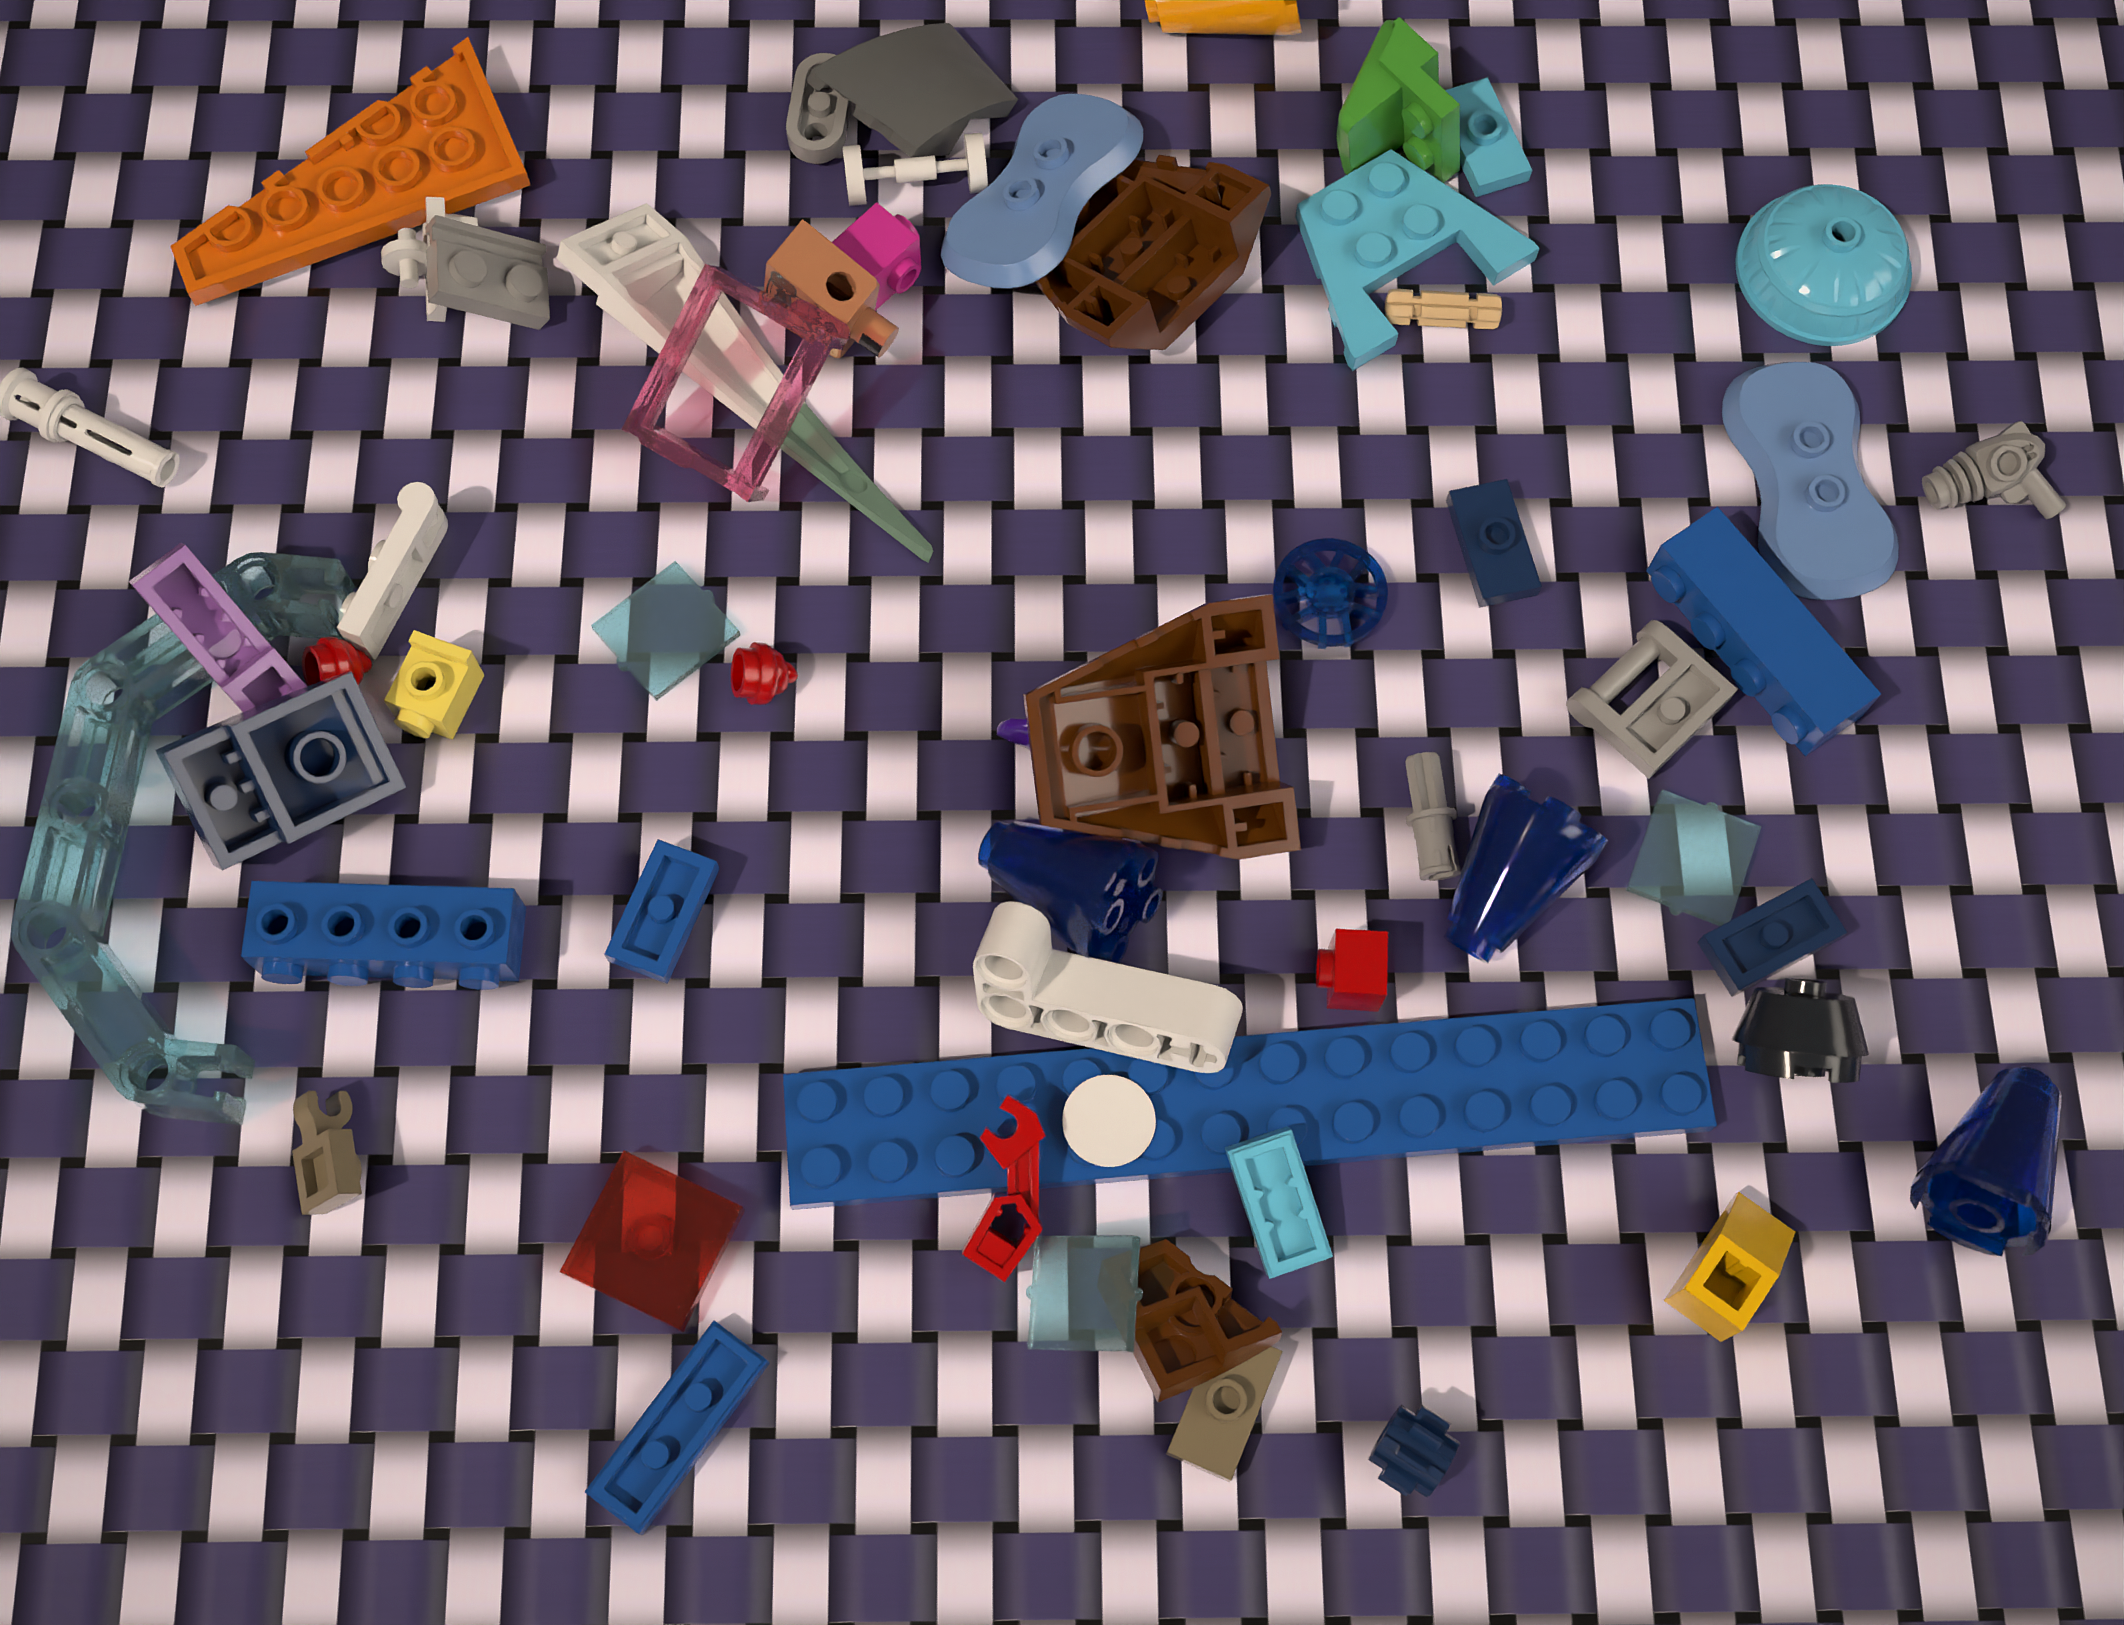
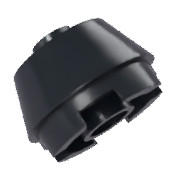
M1785 978L1784 988H1755L1732 1036V1040L1739 1043L1737 1065L1745 1066V1071L1779 1078L1794 1079V1076L1824 1077L1825 1072H1829L1828 1081L1833 1083L1859 1081L1862 1056L1869 1055V1050L1855 998L1826 992L1827 982L1804 978Z

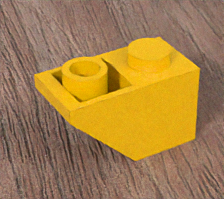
M1737 1192L1664 1301L1720 1342L1742 1332L1779 1277L1795 1231L1749 1198Z

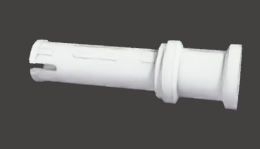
M23 367L9 372L0 383L1 417L9 421L20 419L38 428L40 435L53 443L69 440L101 456L105 460L151 481L152 484L158 487H165L175 477L180 465L178 453L167 450L127 428L85 409L83 401L74 392L68 389L56 391L38 382L36 374ZM16 395L21 396L19 400L16 399ZM103 437H105V438H107V439H109V440H111V441H113V442H115V443H117V444H119V445H121V446H123V447H125V448L131 450L132 453L129 452V451H127V450H125V449H123V448H121V447H119V446H117V445H115V444H113V443H111V442H109V441H107V440H105Z

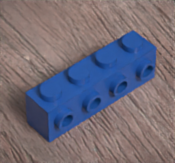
M251 881L241 957L259 974H262L261 978L263 980L277 984H299L302 982L303 976H327V980L334 984L363 986L368 983V977L393 978L395 984L404 987L427 988L433 986L434 979L459 980V985L470 989L491 990L499 987V981L519 982L526 906L514 888Z

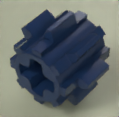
M1403 1405L1399 1406L1380 1434L1368 1458L1369 1461L1382 1468L1378 1479L1405 1497L1411 1494L1413 1490H1416L1425 1497L1430 1496L1444 1477L1460 1446L1458 1440L1446 1433L1451 1423L1423 1405L1415 1413Z

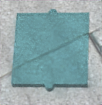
M676 561L591 625L595 634L617 657L616 663L619 670H629L655 701L659 700L740 636V631L714 603L713 592L710 590L703 591Z
M1661 790L1626 891L1668 906L1670 913L1673 915H1679L1681 912L1721 926L1731 921L1761 826L1718 811V806L1713 802L1702 805Z
M1134 1235L1038 1236L1034 1246L1032 1285L1026 1289V1296L1031 1299L1027 1349L1134 1352L1137 1301H1140L1143 1296L1142 1289L1138 1287L1140 1237Z

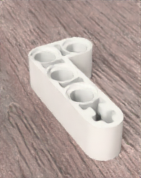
M1009 901L1001 903L994 909L973 963L978 1008L988 1020L996 1025L1199 1073H1215L1225 1067L1243 1011L1242 1003L1235 994L1213 984L1052 949L1051 928L1048 919L1037 909L1021 902Z

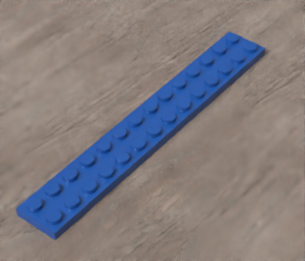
M1694 998L1235 1036L1225 1067L1215 1073L1189 1071L1091 1048L783 1074L789 1198L792 1210L1008 1191L1007 1168L1003 1170L980 1139V1135L986 1126L1002 1137L1010 1136L1015 1132L1017 1128L1016 1118L999 1108L1007 1093L1036 1112L1045 1132V1137L1039 1141V1189L1231 1173L1232 1169L1225 1147L1287 1126L1292 1130L1303 1166L1709 1132L1717 1126ZM1101 1075H1117L1133 1081L1148 1095L1155 1111V1131L1147 1149L1132 1162L1116 1167L1094 1165L1078 1156L1068 1144L1062 1126L1063 1110L1070 1094L1084 1081Z

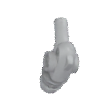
M2022 421L2012 423L1996 436L1970 445L1965 449V453L1959 452L1952 459L1945 462L1943 467L1936 466L1933 468L1932 473L1922 478L1924 493L1929 503L1937 510L1945 506L1953 508L1958 502L1968 503L1970 500L1974 502L1983 499V496L1990 498L2001 494L2005 503H2017L2027 496L2046 520L2060 513L2066 506L2063 499L2037 469L2045 456V443L2037 435L2031 434L2026 424Z

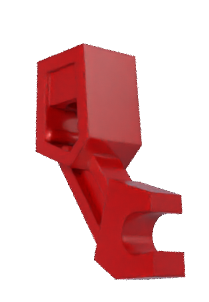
M1008 1093L999 1108L1016 1118L1017 1128L1015 1132L1010 1136L1002 1137L986 1126L980 1135V1139L1003 1170L1007 1168L1008 1191L995 1192L962 1249V1255L1003 1282L1008 1279L1043 1230L1042 1222L1039 1219V1141L1045 1137V1132L1036 1112ZM1016 1203L1017 1212L1022 1214L1027 1221L1023 1226L1024 1233L1016 1243L990 1226L995 1216L1002 1214V1205Z

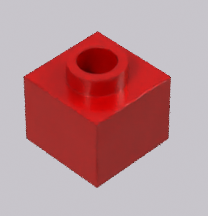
M1336 928L1328 949L1318 950L1316 987L1327 988V1009L1379 1011L1387 996L1388 932Z

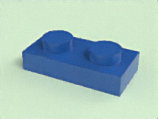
M657 839L604 953L608 962L668 984L720 870L717 861Z

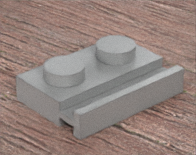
M438 215L431 219L425 227L426 235L430 236V246L426 250L428 303L540 330L550 319L547 267H543L542 256L546 253L545 244Z

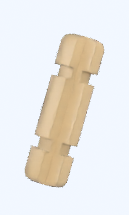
M1391 289L1388 291L1385 300V317L1391 324L1410 325V319L1418 320V326L1466 328V322H1473V328L1495 329L1498 328L1502 316L1501 297L1497 294L1477 293L1476 299H1469V293L1421 290L1420 296H1413V290Z

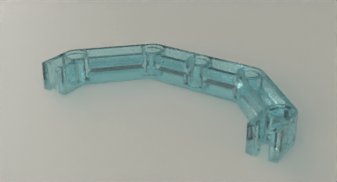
M254 552L235 559L212 575L268 643L279 635L314 639L324 637L343 639L337 629L339 613L330 600L319 599L318 605L300 602V598L304 594H337L340 600H345L353 592L354 584L339 559ZM267 587H274L267 597L254 600L261 590ZM155 614L87 660L74 674L11 924V939L17 952L122 1096L147 1113L159 1117L242 1125L246 1110V1099L232 1097L226 1092L214 1091L213 1098L195 1095L197 1076L202 1071H222L235 1073L240 1078L252 1079L256 1061L236 1045L177 1040L103 938L152 723L214 681L160 617ZM123 689L121 696L116 701L104 704L106 698L112 692ZM95 806L93 815L87 821L76 824L78 815L84 809ZM66 927V933L60 943L50 949H46V943L50 935L54 931ZM161 1065H168V1075L165 1081L159 1087L147 1091L146 1081L149 1074Z

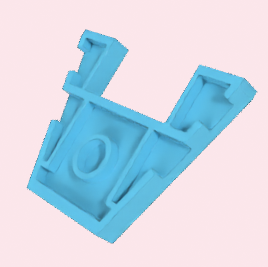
M1392 149L1298 203L1295 215L1316 277L1322 281L1329 301L1328 311L1334 328L1338 327L1345 346L1343 353L1347 365L1352 371L1395 346L1399 334L1368 296L1370 293L1454 243H1458L1493 286L1534 262L1539 251V247L1534 241Z

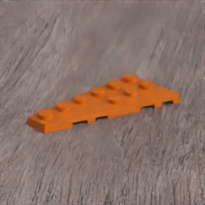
M467 37L452 48L454 56L431 71L426 66L411 76L410 81L412 85L388 102L377 100L305 151L308 158L288 173L283 175L278 170L263 180L261 183L264 189L239 207L226 206L172 244L170 247L188 295L195 306L397 234L402 228H414L426 222V197H443L445 201V214H452L530 186L526 170L469 38Z

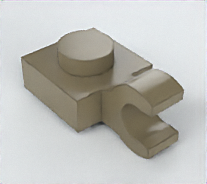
M308 1091L294 1101L293 1114L300 1128L303 1143L292 1151L302 1215L327 1214L362 1194L360 1185L362 1168L360 1159L355 1153L352 1129H342L352 1115V1102L347 1091H339L325 1100L327 1115L318 1106L316 1091Z

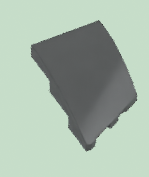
M950 23L906 28L871 39L814 67L806 80L817 91H820L822 88H833L856 105L853 113L855 118L869 128L880 132L890 143L911 158L949 155L971 119L1007 117L1018 100Z

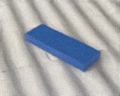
M713 1320L585 1490V1493L636 1533L643 1535L770 1364L769 1361Z

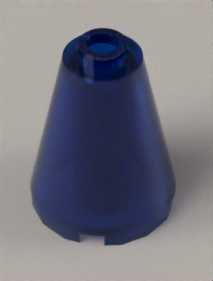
M2031 1067L2009 1068L1998 1072L1918 1171L1911 1185L1910 1202L1915 1210L1919 1202H1921L1931 1213L1927 1224L1937 1233L1963 1247L1994 1256H2002L2006 1246L2025 1247L2022 1256L2033 1255L2045 1246L2052 1225L2062 1106L2060 1090L2045 1073Z

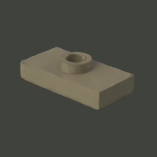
M1271 1346L1231 1370L1194 1387L1166 1454L1230 1482L1283 1351Z

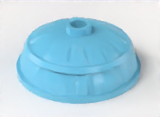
M1833 184L1810 185L1793 190L1774 199L1762 207L1750 219L1740 237L1736 250L1737 280L1751 308L1775 330L1808 344L1844 346L1875 336L1897 317L1907 300L1911 287L1912 267L1909 246L1901 225L1879 201L1864 192L1846 186ZM1834 236L1840 237L1845 242L1837 240Z

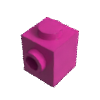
M877 202L832 241L834 245L874 276L880 284L875 311L895 293L901 294L907 291L917 280L922 269L920 236L916 228L904 216L900 214L893 216Z

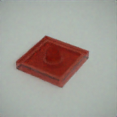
M623 1150L568 1254L560 1273L683 1333L745 1209L735 1202Z

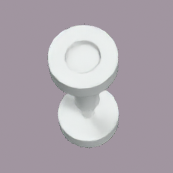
M982 133L964 134L966 157L964 159L935 161V156L933 155L894 159L893 166L873 168L862 167L860 145L843 146L849 206L867 204L864 180L896 177V183L934 180L937 179V173L967 170L970 194L980 193L988 187Z

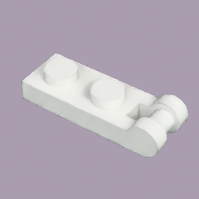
M414 482L401 489L397 498L398 506L402 511L387 539L379 541L374 547L369 558L367 575L358 591L352 592L346 597L339 612L337 629L344 640L348 641L355 649L363 651L373 661L378 657L448 528V520L438 505V500L433 490L425 483Z

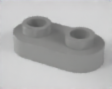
M831 53L811 55L799 64L795 73L786 121V132L790 150L798 159L812 164L831 161L841 153L845 145L852 106L850 100L833 88H830L833 90L830 93L818 92L806 81L814 67L836 56ZM815 136L824 137L821 140H809Z

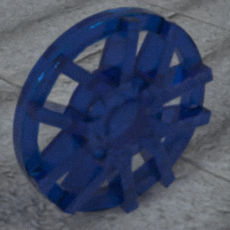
M1335 538L1315 539L1293 549L1280 563L1273 582V604L1286 631L1290 630L1300 639L1318 645V649L1339 646L1346 648L1366 637L1379 624L1387 605L1388 586L1381 566L1371 554L1360 546ZM1324 550L1336 552L1329 567H1326L1314 553ZM1345 554L1359 560V563L1350 574L1338 568ZM1302 558L1314 573L1308 577L1293 564ZM1367 569L1372 574L1375 586L1356 583V581ZM1287 576L1299 588L1283 593L1284 578ZM1354 597L1377 600L1375 610L1353 602ZM1296 602H1306L1307 607L1291 615L1286 605ZM1349 616L1366 622L1352 631ZM1315 617L1317 618V632L1301 625ZM1337 618L1341 634L1328 635L1327 619Z

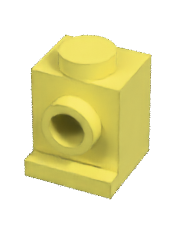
M414 630L409 639L411 648L384 702L395 717L394 723L404 731L421 738H429L431 733H435L453 740L479 688L484 673L472 651ZM429 680L435 682L433 687L424 690Z

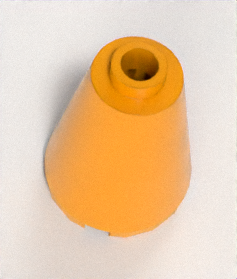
M1145 0L1149 23L1160 22L1163 33L1294 35L1302 33L1296 0Z

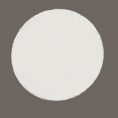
M1117 1075L1096 1076L1081 1083L1067 1099L1062 1116L1064 1135L1073 1151L1085 1161L1102 1167L1121 1166L1138 1158L1149 1146L1156 1125L1154 1107L1145 1091L1133 1081Z

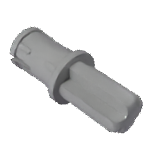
M1423 752L1408 756L1405 764L1413 813L1406 817V824L1413 827L1420 879L1423 881L1428 879L1429 881H1437L1456 877L1461 874L1452 822L1457 818V811L1454 808L1447 807L1440 758L1435 752Z

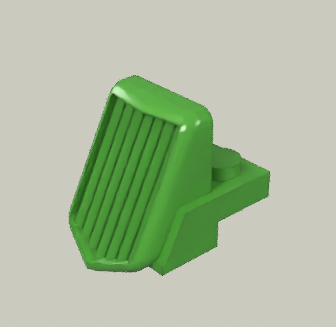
M1400 17L1395 21L1386 20L1381 25L1339 112L1336 141L1344 173L1348 175L1388 150L1392 149L1395 151L1400 146H1403L1405 155L1410 162L1424 171L1427 169L1435 178L1444 183L1460 170V104L1439 85L1438 52Z

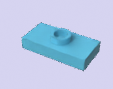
M1488 77L1445 90L1460 104V165L1475 197L1528 182L1532 168Z
M1287 1126L1225 1147L1246 1215L1269 1279L1333 1257L1292 1130Z

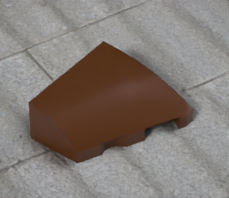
M1167 1239L1105 1261L1100 1288L1157 1402L1183 1393L1231 1370L1268 1349L1281 1339L1282 1330L1275 1320L1268 1316L1262 1322L1231 1298L1233 1289L1215 1275H1207L1197 1270L1191 1263L1190 1256Z

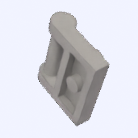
M1651 620L1637 633L1636 638L1638 642L1589 689L1581 687L1566 701L1568 711L1580 724L1593 728L1648 779L1689 741L1738 690L1673 631L1657 620ZM1653 660H1663L1670 668L1621 716L1608 705Z

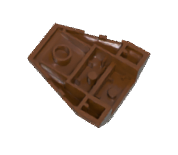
M1158 155L1156 162L1134 159L1124 171L1103 185L1087 201L1077 218L1072 242L1065 257L1052 271L1035 281V283L1070 326L1110 348L1166 350L1244 274L1271 196L1270 186L1221 163L1208 162L1205 170L1178 166L1177 159L1173 156Z
M1265 594L1207 602L1023 694L1039 823L1043 826L1118 839L1137 840L1158 844L1163 847L1194 850L1238 860L1301 850L1294 787L1281 782L1279 778L1266 662L1280 659L1273 595Z

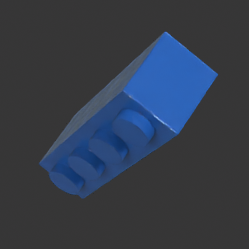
M1718 506L1660 545L1646 570L1651 576L1652 584L1657 593L1665 601L1674 603L1691 623V629L1697 640L1704 647L1714 650L1731 669V676L1737 687L1746 695L1755 697L1771 716L1773 727L1778 735L1787 743L1795 744L1805 757L1861 718L1881 695L1879 690Z

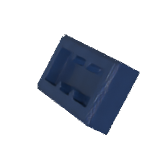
M1503 479L1450 490L1446 503L1479 608L1538 596L1542 585L1508 480Z

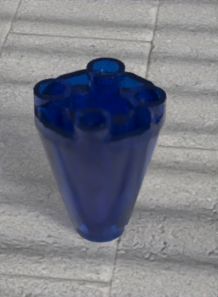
M1498 773L1484 797L1447 917V921L1451 926L1443 936L1457 948L1486 964L1490 962L1495 951L1499 953L1505 951L1596 862L1608 842L1607 838L1599 832L1578 822L1582 815L1569 805L1551 796H1547L1541 805L1529 798L1531 795L1529 789L1516 780Z
M1000 820L990 827L979 848L978 863L981 867L988 870L990 878L1017 902L1032 906L1040 911L1048 919L1051 933L1075 954L1089 959L1091 957L1120 964L1127 951L1129 937L1139 921L1144 924L1148 923L1156 914L1161 903L1162 889L1153 885L1159 855L1158 852L1142 843L1014 821L1009 824Z

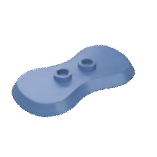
M1062 94L1041 103L1025 119L1017 137L1012 158L1003 172L993 183L966 202L953 215L941 246V258L944 266L951 273L965 281L992 288L1022 287L1047 275L1065 257L1072 242L1077 218L1087 201L1103 185L1124 171L1138 155L1143 142V127L1140 120L1118 104L1092 95Z
M1812 362L1767 364L1748 370L1736 377L1726 389L1722 402V419L1731 442L1752 469L1760 491L1761 513L1758 527V548L1761 557L1796 596L1808 599L1838 600L1851 598L1871 592L1885 584L1894 573L1899 555L1898 537L1891 520L1870 493L1862 477L1858 462L1860 412L1854 394L1844 379L1826 365Z

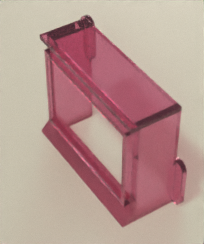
M705 264L621 430L635 435L643 446L680 467L693 468L730 489L746 502L763 501L769 492V489L761 485L831 349L843 350L851 336L850 328L845 322L805 300H796L789 306L727 270ZM722 292L803 337L735 470L656 425Z

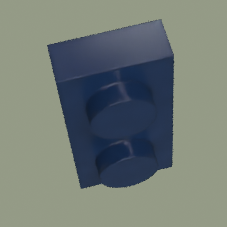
M1811 878L1704 934L1697 943L1729 994L1733 997L1839 941L1848 932Z

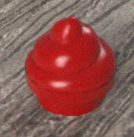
M337 637L320 638L316 645L305 647L302 656L303 675L307 686L347 671H352L359 685L363 680L364 673L370 671L373 666L372 661L363 651L355 649L348 641L338 639Z
M753 642L749 648L739 647L733 655L731 664V688L733 695L736 698H746L751 705H766L770 703L775 695L783 693L789 683H793L798 679V673L794 666L786 662L780 652L771 648L766 643Z

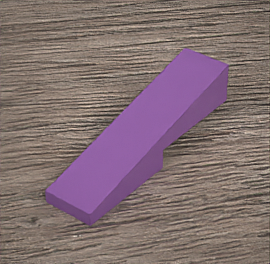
M179 543L129 581L133 588L241 712L307 687L185 544Z

